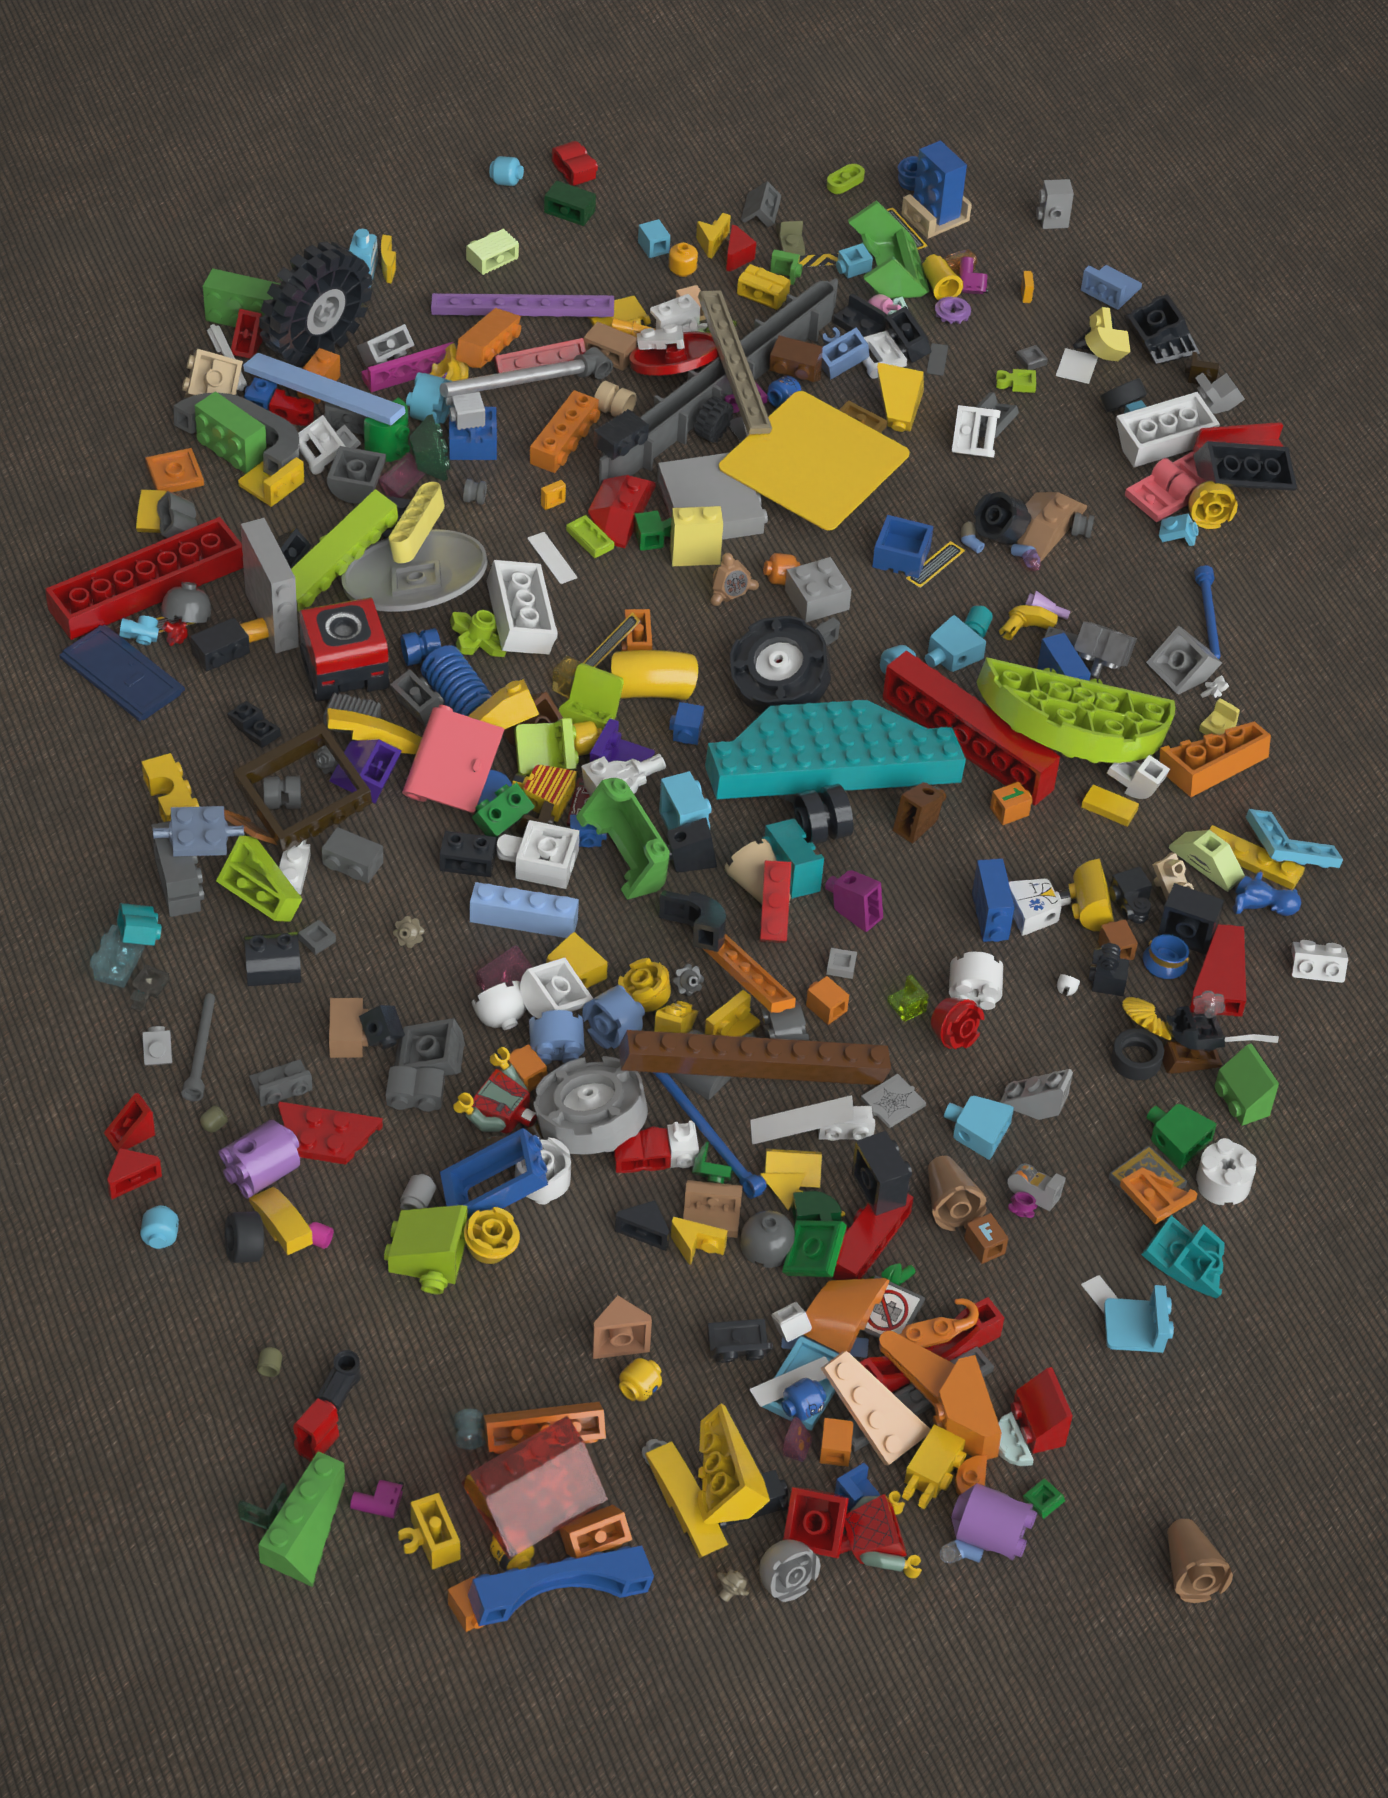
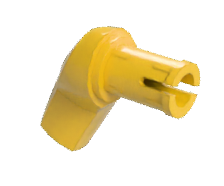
M1016 606L1009 612L1010 618L1000 628L999 633L1002 635L1006 631L1002 637L1006 640H1012L1021 627L1038 626L1048 630L1049 626L1054 627L1057 624L1058 615L1040 606Z

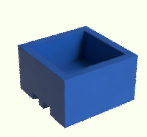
M484 407L485 426H480L479 428L471 427L470 429L458 430L455 421L451 422L449 416L450 460H497L496 407Z
M887 515L874 548L872 567L885 571L891 568L893 573L898 574L899 571H903L905 576L919 578L931 548L934 526Z

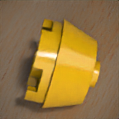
M650 958L640 959L629 965L631 969L625 976L622 977L620 975L618 985L624 987L635 1002L641 1003L645 1012L659 1009L668 1001L671 994L667 968L661 965L660 962H651Z
M498 1207L481 1212L477 1210L467 1220L464 1227V1238L471 1255L476 1260L486 1264L498 1263L517 1248L520 1234L517 1225L513 1221L514 1217L508 1211Z

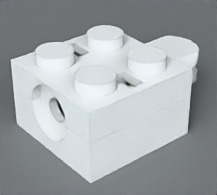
M529 820L523 838L506 834L499 837L497 840V856L501 860L516 863V879L566 889L579 852L580 830Z

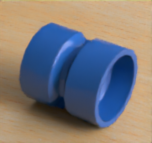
M436 628L422 630L420 635L412 632L400 636L402 654L407 666L420 664L431 652L441 647Z

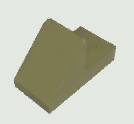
M786 221L776 225L781 251L805 256V246L802 237L803 221Z

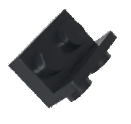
M852 293L849 296L848 306L834 315L833 323L847 332L857 327L861 335L866 337L885 331L887 314Z

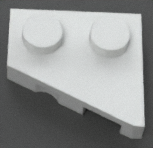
M669 324L664 326L663 329L654 330L653 328H647L642 330L641 333H637L639 350L666 349V344L673 343L677 344V349L685 348L682 325Z

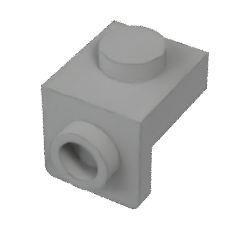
M164 1026L149 1027V1032H143L145 1066L172 1064L170 1030L165 1031Z

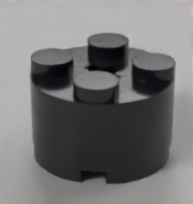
M1003 492L984 495L974 510V515L976 516V523L974 525L977 532L983 537L1008 545L1015 544L1023 536L1032 518L1026 505L1021 500Z

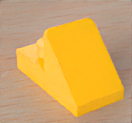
M722 213L719 219L715 220L712 225L701 221L697 222L696 238L708 258H713L730 233L731 215Z
M673 1217L671 1238L689 1265L692 1263L696 1248L707 1253L724 1255L728 1230Z

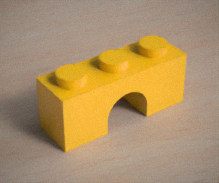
M171 753L141 761L143 779L151 796L168 794L158 797L159 814L163 822L171 821V807H199L197 799L191 798L192 792L188 780H183L182 778L183 771L180 763H175Z

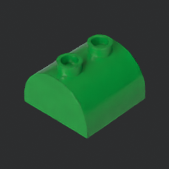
M399 397L392 402L403 405L405 407V414L392 425L369 417L364 420L365 450L386 454L385 462L405 457L410 450L408 407Z

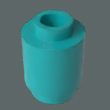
M973 606L964 623L983 638L990 626L993 615L984 606Z

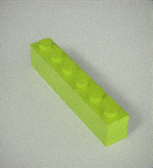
M375 489L291 569L296 583L297 612L300 613V610L311 606L315 598L322 591H326L338 575L344 574L348 566L355 559L361 558L365 550L371 544H375L386 529L392 528L396 524L398 511L397 505Z

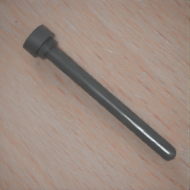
M207 993L204 997L191 1074L182 1087L181 1094L183 1098L189 1101H199L204 1095L205 1085L201 1080L215 1002V996L212 993Z

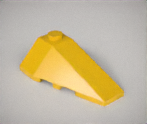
M524 679L508 683L506 687L497 691L468 717L507 729L535 717L539 713Z
M721 1403L702 1419L700 1423L699 1451L703 1453V1467L699 1468L698 1477L702 1479V1490L698 1492L697 1501L703 1522L707 1525L749 1519L770 1501L764 1479L726 1406Z

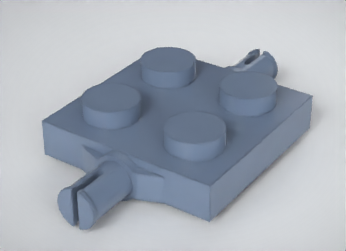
M224 806L171 807L169 828L153 827V839L169 838L173 846V856L226 855L228 836H244V825L228 826L224 817Z

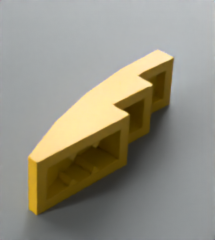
M327 709L326 718L329 729L351 730L352 740L379 739L401 750V753H417L422 737L403 727L357 712Z
M673 1442L646 1452L645 1456L669 1508L673 1507L683 1532L688 1533L698 1557L702 1558L726 1547L728 1543L719 1524L707 1525L703 1522L697 1501L698 1492L701 1489Z

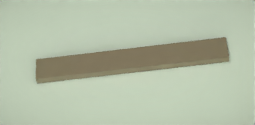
M700 291L698 299L747 433L769 434L772 426L722 291Z

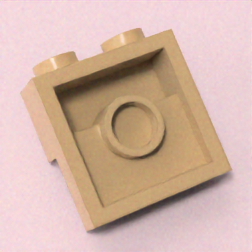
M197 349L194 356L189 355L186 368L191 370L189 378L185 377L182 384V391H186L184 398L203 393H214L215 391L217 393L236 395L243 361Z

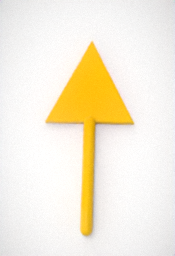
M760 1173L786 1209L789 1210L792 1204L793 1193L803 1192L799 1188L807 1173ZM842 1211L841 1217H844L845 1212Z

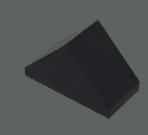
M655 1200L617 1212L615 1232L667 1251L670 1231Z

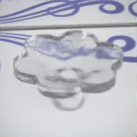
M1204 991L1201 996H1196L1193 999L1194 1012L1196 1014L1205 1013L1207 1018H1212L1225 1011L1224 996L1222 994Z

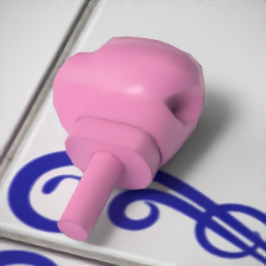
M882 294L875 295L868 301V303L886 314L891 310L901 309L900 305H894L888 296Z

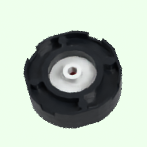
M794 616L764 618L748 627L749 631L740 640L736 639L730 652L731 676L739 697L755 712L762 714L770 706L817 703L826 692L831 681L830 656L827 645L820 631L806 624L805 620Z

